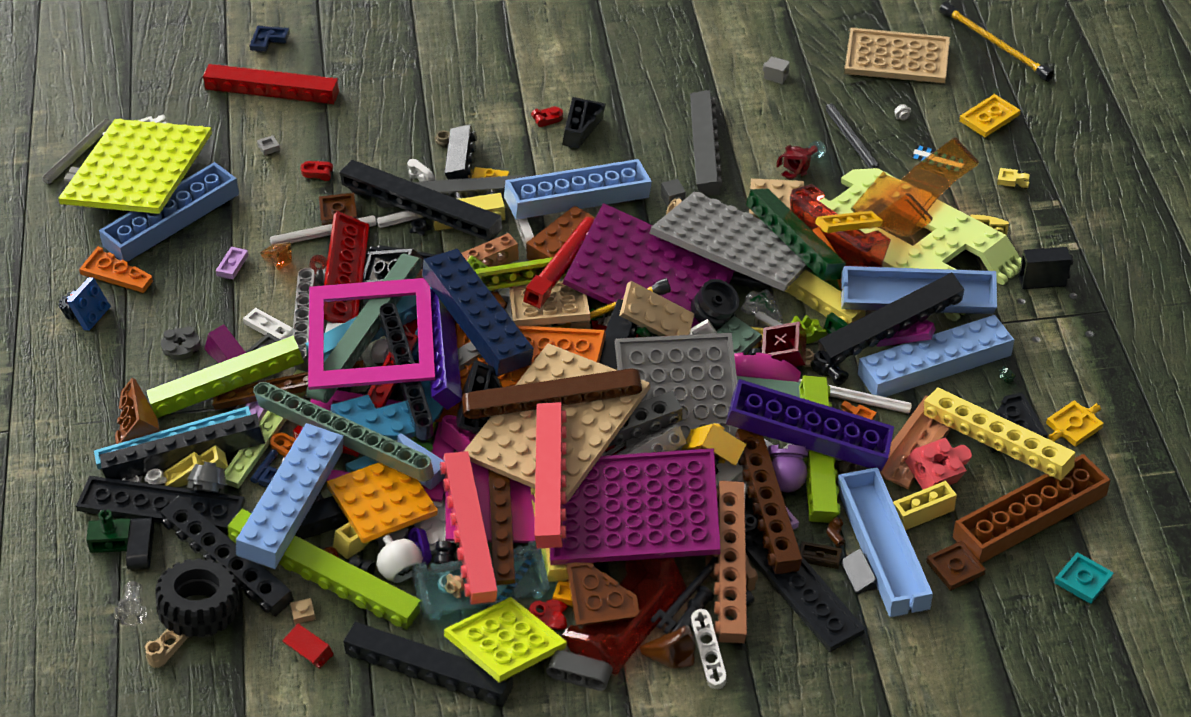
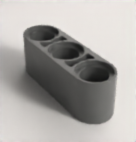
M557 650L552 655L546 669L547 674L551 678L599 691L606 689L613 671L612 666L604 661Z

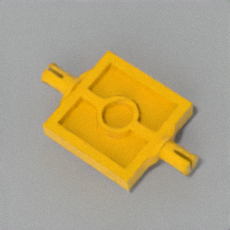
M1074 400L1047 418L1046 424L1055 431L1048 436L1049 440L1055 442L1060 437H1063L1076 447L1103 428L1104 423L1095 416V413L1101 410L1100 405L1096 403L1092 407L1086 408Z

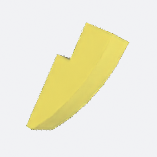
M216 445L201 455L193 452L163 472V476L167 478L165 486L181 487L188 485L187 478L195 464L204 465V462L216 463V467L227 468L228 463L225 452Z

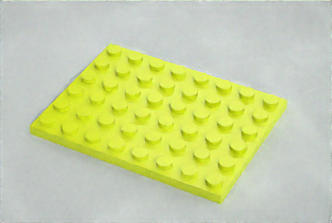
M115 119L58 198L59 203L160 214L208 141L212 130L210 127Z

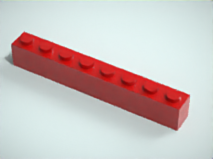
M209 64L203 75L206 90L334 104L339 93L338 78Z

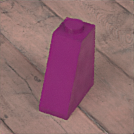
M224 324L208 333L204 350L218 363L246 353Z

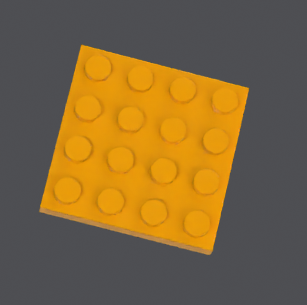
M380 462L327 481V488L363 544L438 515V509L417 479Z

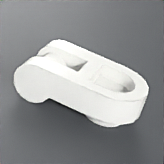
M416 159L408 161L410 178H417L420 182L435 181L434 174Z

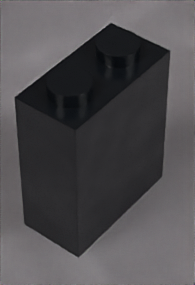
M1068 247L1023 250L1018 275L1022 289L1065 287L1067 280L1071 276L1070 265H1073V255L1069 253Z

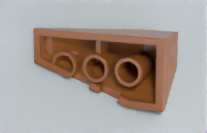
M131 378L121 391L119 409L122 412L117 419V423L120 424V430H117L115 433L116 444L159 432L158 419L136 379Z

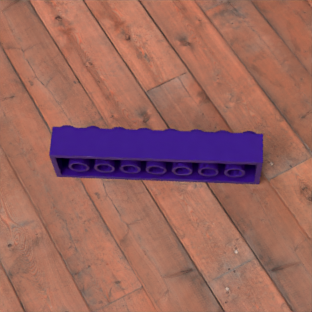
M741 379L738 380L733 392L726 421L727 425L792 445L805 446L808 450L867 468L878 467L880 472L889 458L894 426Z

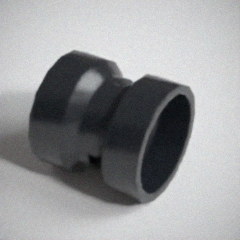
M449 541L436 542L435 549L437 555L434 557V564L454 566L455 557L453 555L456 551V543Z
M354 555L349 561L353 566L371 575L375 572L376 563L372 560H364L362 556Z

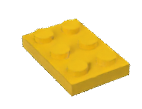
M994 94L960 115L959 121L983 137H987L1018 117L1020 109Z

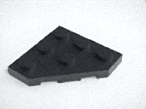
M1023 392L1003 398L1001 406L995 413L996 415L1047 438L1048 433ZM988 446L992 453L997 452L996 449Z

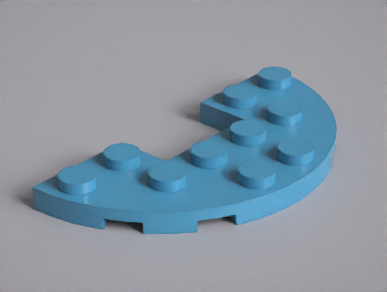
M430 380L421 381L434 422L436 419H439L444 407L432 398ZM364 395L331 405L333 413L392 440H397L400 433L408 438L416 436L405 401L376 409L369 395Z

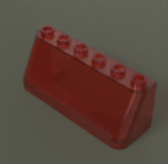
M813 184L793 189L789 197L790 210L811 230L819 227L815 223L817 217L838 215L818 201L823 199L825 193ZM859 229L832 233L823 232L836 254L846 263L845 266L881 267L891 239L878 230L867 234Z

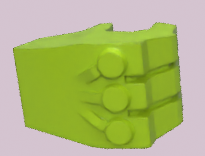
M805 315L802 321L798 316H794L791 323L800 321L807 335L806 344L827 336V331L823 330L818 319H811L808 315Z

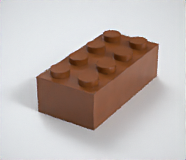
M574 205L526 243L527 259L532 261L554 257L585 217L594 219L596 217Z

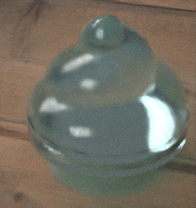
M814 141L808 148L815 145L818 151L811 156L821 158L826 152V147L821 141Z

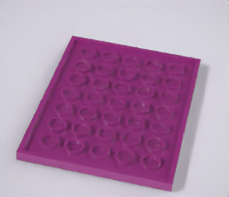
M603 203L562 284L609 305L616 302L617 299H624L627 283L630 281L647 289L657 281L667 278L672 292L660 296L691 311V301L705 282L711 279H719L729 284L735 270L649 234L653 225ZM695 317L693 318L692 327L699 324Z
M714 448L601 456L569 501L563 504V508H566V521H563V526H566V538H563V547L550 548V564L563 565L573 562L593 563L721 554Z

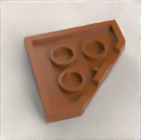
M566 563L576 627L640 617L637 596L633 592L623 588L616 580L595 568L592 563Z

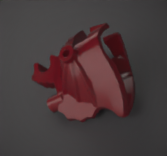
M789 145L785 147L786 152L778 158L776 167L778 168L783 164L785 168L794 172V174H791L786 170L781 173L783 177L790 179L798 175L803 177L807 174L810 166L811 155L816 153L818 148L815 145L811 148Z

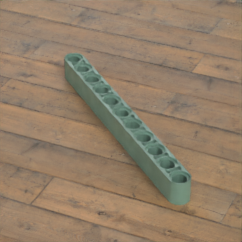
M403 253L383 281L415 279L421 270L422 259ZM402 296L369 299L324 362V371L352 369L382 326L380 307L385 303L397 305ZM307 387L306 396L310 399L328 403L338 388L309 390Z
M260 382L255 385L253 391L261 408L302 427L308 423L343 435V446L419 481L425 482L433 478L434 470L429 456L270 383Z

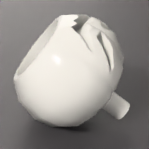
M390 535L383 538L386 546L383 547L377 556L376 565L378 571L388 581L394 583L403 582L414 576L420 570L423 560L418 546L408 539L393 541ZM409 569H413V571H410L409 574H405L404 576L399 575L403 574V572H408Z

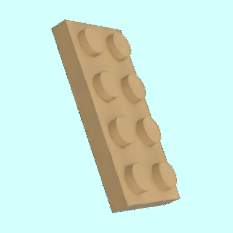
M630 281L627 283L619 316L642 328L646 327L647 330L658 336L689 335L694 313Z

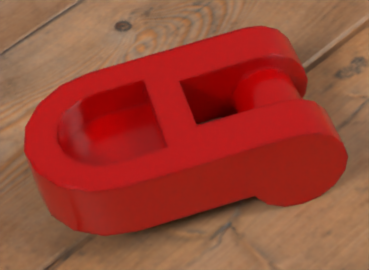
M557 106L543 110L535 109L531 112V116L536 120V124L539 127H544L562 121L563 110Z
M306 161L300 166L301 174L307 178H321L323 181H329L333 171V164L322 161Z

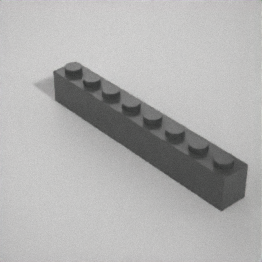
M710 90L690 93L696 185L698 192L703 193L705 196L720 194V187L723 186L722 177L719 176L722 175L721 165L718 164L721 163L720 153H717L720 151L719 142L716 141L719 140L718 130H715L718 129L715 96H711Z

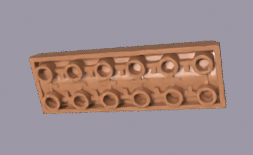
M927 395L891 442L889 458L880 472L882 478L906 489H909L916 479L905 462L907 457L915 448L945 438L952 429L924 415V400L928 397Z

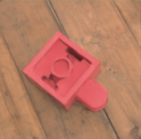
M945 437L915 448L905 462L924 490L944 481L949 485L957 483L967 471L964 465L969 462L972 453L965 445L952 448Z

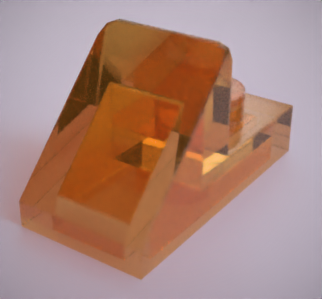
M290 242L274 243L260 252L263 259L270 258L273 261L277 270L292 262Z

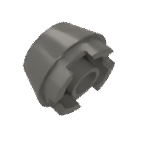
M204 462V465L195 464L187 478V488H193V490L224 494L225 486H227L225 471L223 468L216 467V463Z

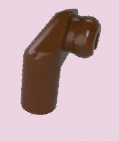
M835 517L833 521H830L826 531L828 537L837 547H841L845 543V540L840 535L843 520L839 517Z

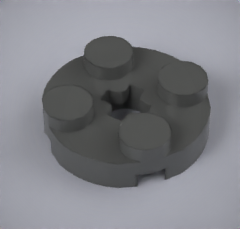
M192 327L166 330L161 340L164 355L166 356L167 354L174 360L188 359L193 356V352L196 349L198 351L200 348L198 334L194 332Z

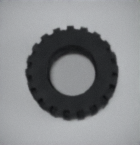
M196 558V560L192 561L187 559L183 563L178 562L174 564L172 568L169 567L157 581L158 584L155 591L159 620L170 631L174 630V633L180 636L184 634L190 638H193V636L201 638L207 634H210V636L214 635L218 630L222 631L228 627L227 624L230 625L238 613V581L233 572L220 562L217 564L214 560L208 559L205 561L202 558ZM193 595L209 596V598L199 601L185 599Z

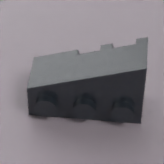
M572 97L562 145L579 149L602 121L606 104Z

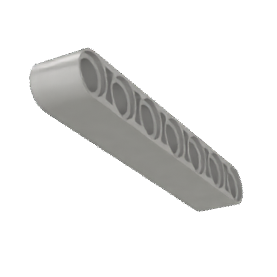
M312 268L301 269L298 272L292 336L294 335L304 363L294 366L295 371L297 369L305 372L308 371L309 357L305 343L309 342V287L318 286Z

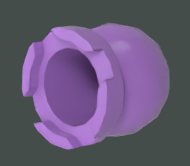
M779 445L768 446L769 455L774 458L771 462L781 492H795L806 482L808 473L803 459L808 457L809 450L805 446L788 445V449H778Z

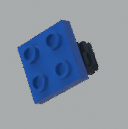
M88 278L77 290L73 289L71 293L68 292L66 296L64 295L59 300L60 303H58L64 316L68 320L78 319L84 330H90L111 307L94 278Z

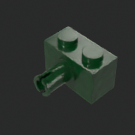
M106 509L107 515L105 510L99 512L98 518L100 520L89 521L86 541L90 553L127 551L131 519H113L111 511Z

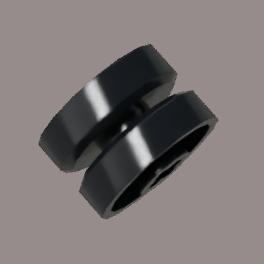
M711 279L705 282L691 301V311L694 313L696 320L701 323L708 319L714 328H720L727 323L739 307V297L736 290L726 281Z

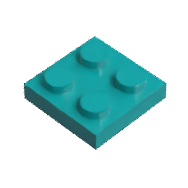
M1076 552L1056 576L1054 583L1092 604L1113 578L1114 572Z

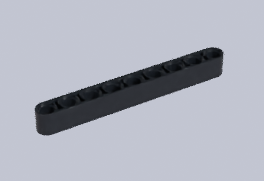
M393 303L383 304L380 307V319L393 364H415L396 305ZM421 381L400 383L416 437L420 440L432 438L434 435L433 420Z

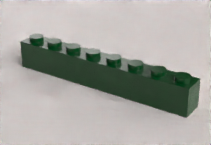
M769 189L750 190L746 205L822 280L841 279V273L846 263Z

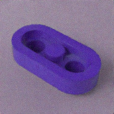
M414 527L410 530L407 539L413 541L421 550L423 557L421 567H425L432 559L427 534L424 529Z

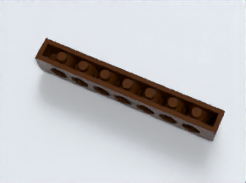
M737 429L735 437L746 444L738 464L739 466L742 465L743 480L748 484V497L752 498L753 513L758 517L757 525L759 532L763 534V547L769 553V566L773 567L775 574L799 571L802 557L764 436L743 429Z

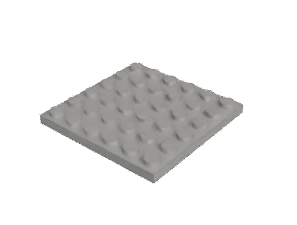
M732 333L615 339L617 370L637 369L640 372L641 380L650 383V390L642 401L673 390L682 407V420L675 425H679L685 440L691 429L714 423L725 428L724 431L732 436H736V430L740 428L726 424L733 392L737 385ZM656 431L645 433L638 438L626 440L625 447L633 445ZM682 446L674 451H681Z

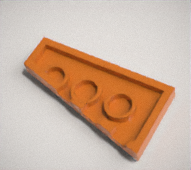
M99 246L79 268L80 275L142 293L153 282L152 275L135 266H129L128 262L123 259L120 261L115 258L114 254L104 252L103 248Z

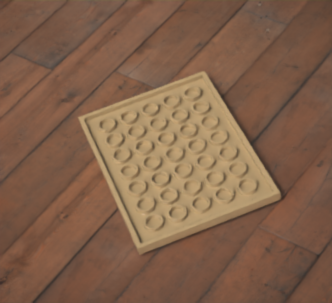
M548 343L516 385L617 370ZM641 380L642 391L636 395L562 406V410H566L567 422L563 423L567 430V438L563 439L567 447V454L563 455V458H566L567 471H563L567 482V487L563 488V492L566 491L567 502L650 390L649 382ZM537 409L491 416L464 450L469 452L470 462L535 489Z

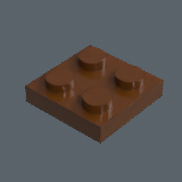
M354 193L319 196L322 225L333 224V217L336 211L357 219Z
M962 541L931 554L926 559L927 564L950 591L985 575L986 572L983 565Z

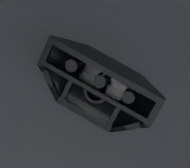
M475 360L464 384L462 396L468 392L501 388L502 385L495 374L494 367ZM460 401L455 421L458 428L478 434L491 416L468 419L463 415L462 401Z

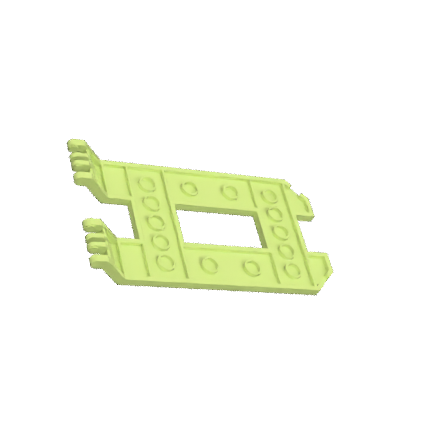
M878 168L853 169L841 177V183L849 187V189L832 201L817 194L805 202L806 224L813 228L819 227L815 223L819 216L873 211L880 205H883L932 231L913 246L879 227L832 233L823 232L883 267L957 270L946 263L966 249L979 256L988 271H996L997 283L1001 285L1008 282V278L1011 279L1017 275L1020 270L1022 258L1013 247L1007 235ZM966 313L944 314L948 319L955 322L960 318V314L965 315Z

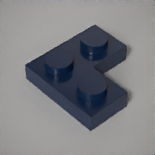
M257 26L249 45L250 51L266 52L270 42L286 43L290 34L289 28Z

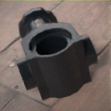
M820 350L814 354V360L810 362L811 368L822 376H830L833 379V383L837 386L842 385L848 379L849 374L839 367L840 364L835 363L829 366Z

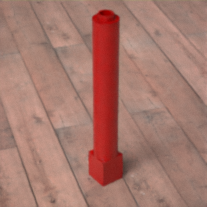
M585 217L540 275H535L526 287L523 302L541 309L550 297L551 290L571 266L595 220L594 218Z

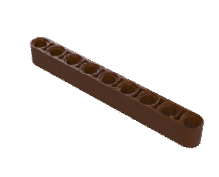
M631 368L468 392L462 396L463 415L468 419L536 410L537 404L561 402L563 406L631 396L642 391V383L639 370Z

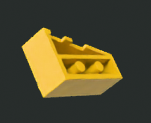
M714 423L691 429L686 439L687 444L683 445L681 450L714 448V459H719V463L724 464L725 461H728L731 465H736L746 444L724 431L725 428Z

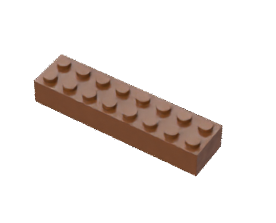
M1082 454L1075 458L1074 467L1062 480L1044 474L955 521L953 538L957 542L962 541L977 560L983 563L1107 496L1110 479L1090 459Z

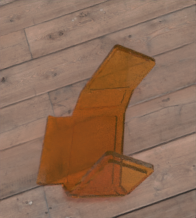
M952 138L918 163L901 180L888 176L883 171L851 207V210L854 213L873 211L883 220L881 227L877 228L901 237H910L933 220L927 211L939 196L956 180L975 168L979 162L957 138Z

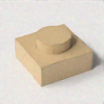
M311 598L290 603L294 624L315 620Z

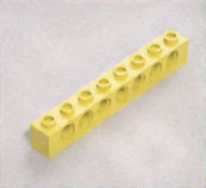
M937 388L924 400L925 416L1036 468L1049 476L1062 480L1074 467V451L943 389Z

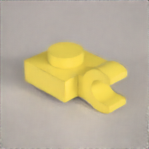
M1000 168L997 185L1015 187L1017 183L1022 188H1028L1030 174H1018V170Z

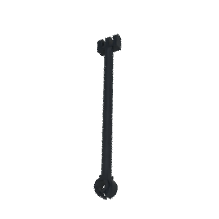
M745 515V533L753 532L757 526V519L755 517L752 520L753 524L747 523V520H751L753 515ZM718 557L712 558L666 613L659 609L650 620L652 623H655L658 618L661 619L657 625L659 629L664 624L668 625L663 631L665 634H668L677 623L672 619L674 615L712 573L714 564L718 563Z

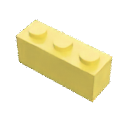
M944 481L896 500L893 504L904 529L908 530L954 511L957 494Z

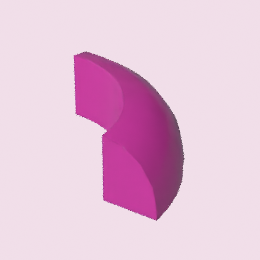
M743 352L734 354L737 376L799 382L801 372L785 360L779 361L773 359L772 355L757 352L756 355H744Z

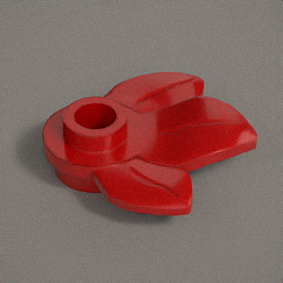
M550 599L546 602L534 601L530 605L528 611L549 628L556 630L567 628L566 618L562 614L567 609V605L564 602ZM536 608L542 609L543 612H542V613L537 612V611H536Z

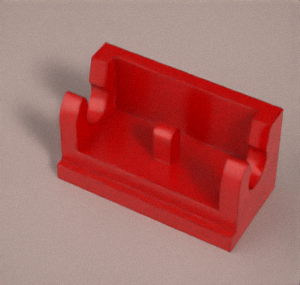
M299 623L282 640L285 645H288V647L309 660L317 668H321L334 655L326 642Z

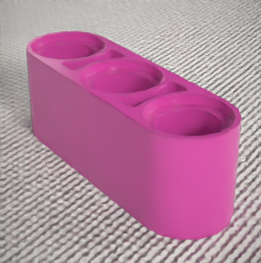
M445 415L442 419L440 437L458 452H464L477 434L458 428L455 421L456 416Z

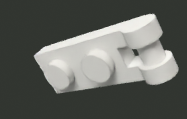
M257 308L253 309L243 318L245 325L263 335L270 333L280 340L292 336V327Z

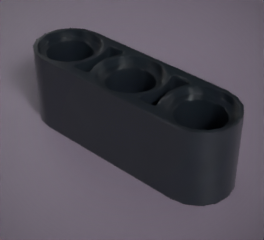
M153 518L131 519L126 553L128 570L150 568L154 538Z

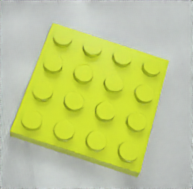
M512 597L444 629V636L498 682L552 656L557 650L565 649L567 642Z

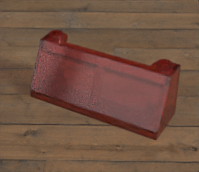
M673 557L627 560L625 569L628 575L619 585L637 596L639 613L634 619L583 626L581 629L576 625H570L562 634L563 639L567 641L566 645L569 650L577 655L610 664L613 668L612 674L616 675L661 621L658 618L655 623H652L650 621L659 609L666 613L687 588Z

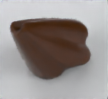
M687 625L640 646L642 655L672 669L690 667L695 663L694 635L691 634L690 627Z

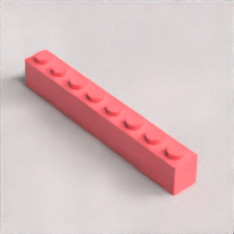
M561 402L537 404L535 541L537 549L563 547V538H566V526H563V521H566V508H563V504H566L567 500L566 491L563 492V488L567 487V482L563 471H567L566 458H563V455L567 454V447L563 439L567 438V430L563 423L567 422L566 410H562Z
M469 452L444 453L443 462H440V472L445 475V479H443L444 491H448L449 494L447 496V507L452 509L450 522L452 526L455 525L456 529L453 535L454 542L459 544V548H457L458 561H462L463 564L461 566V577L466 579V584H464L465 596L469 597L471 605L496 602L498 590Z

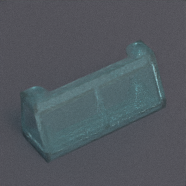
M536 541L528 542L529 546H517L514 549L516 584L496 585L498 590L496 602L471 605L470 599L465 596L464 590L460 592L461 597L455 598L453 594L446 592L445 588L440 586L439 579L442 576L452 574L453 576L461 577L462 561L438 565L432 563L430 568L425 563L416 564L412 572V578L417 597L421 600L420 607L423 617L437 620L442 618L444 614L497 604L509 597H512L514 600L533 596V599L545 597L546 593L550 590L541 548L537 549ZM490 554L491 562H492V567H493V557H492V554ZM446 577L441 580L443 585L447 583Z

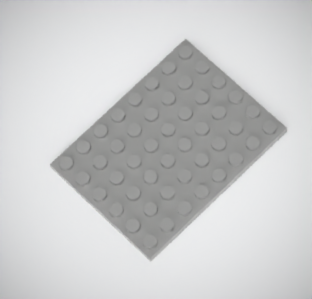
M701 192L690 194L654 224L649 233L782 291H785L808 268L761 219L753 217L751 213L739 211L734 206H727L717 199L706 197Z

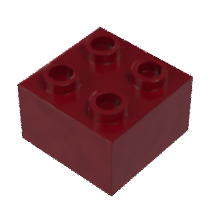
M800 321L763 328L762 353L772 355L773 359L779 361L785 360L795 367L806 365L807 335Z

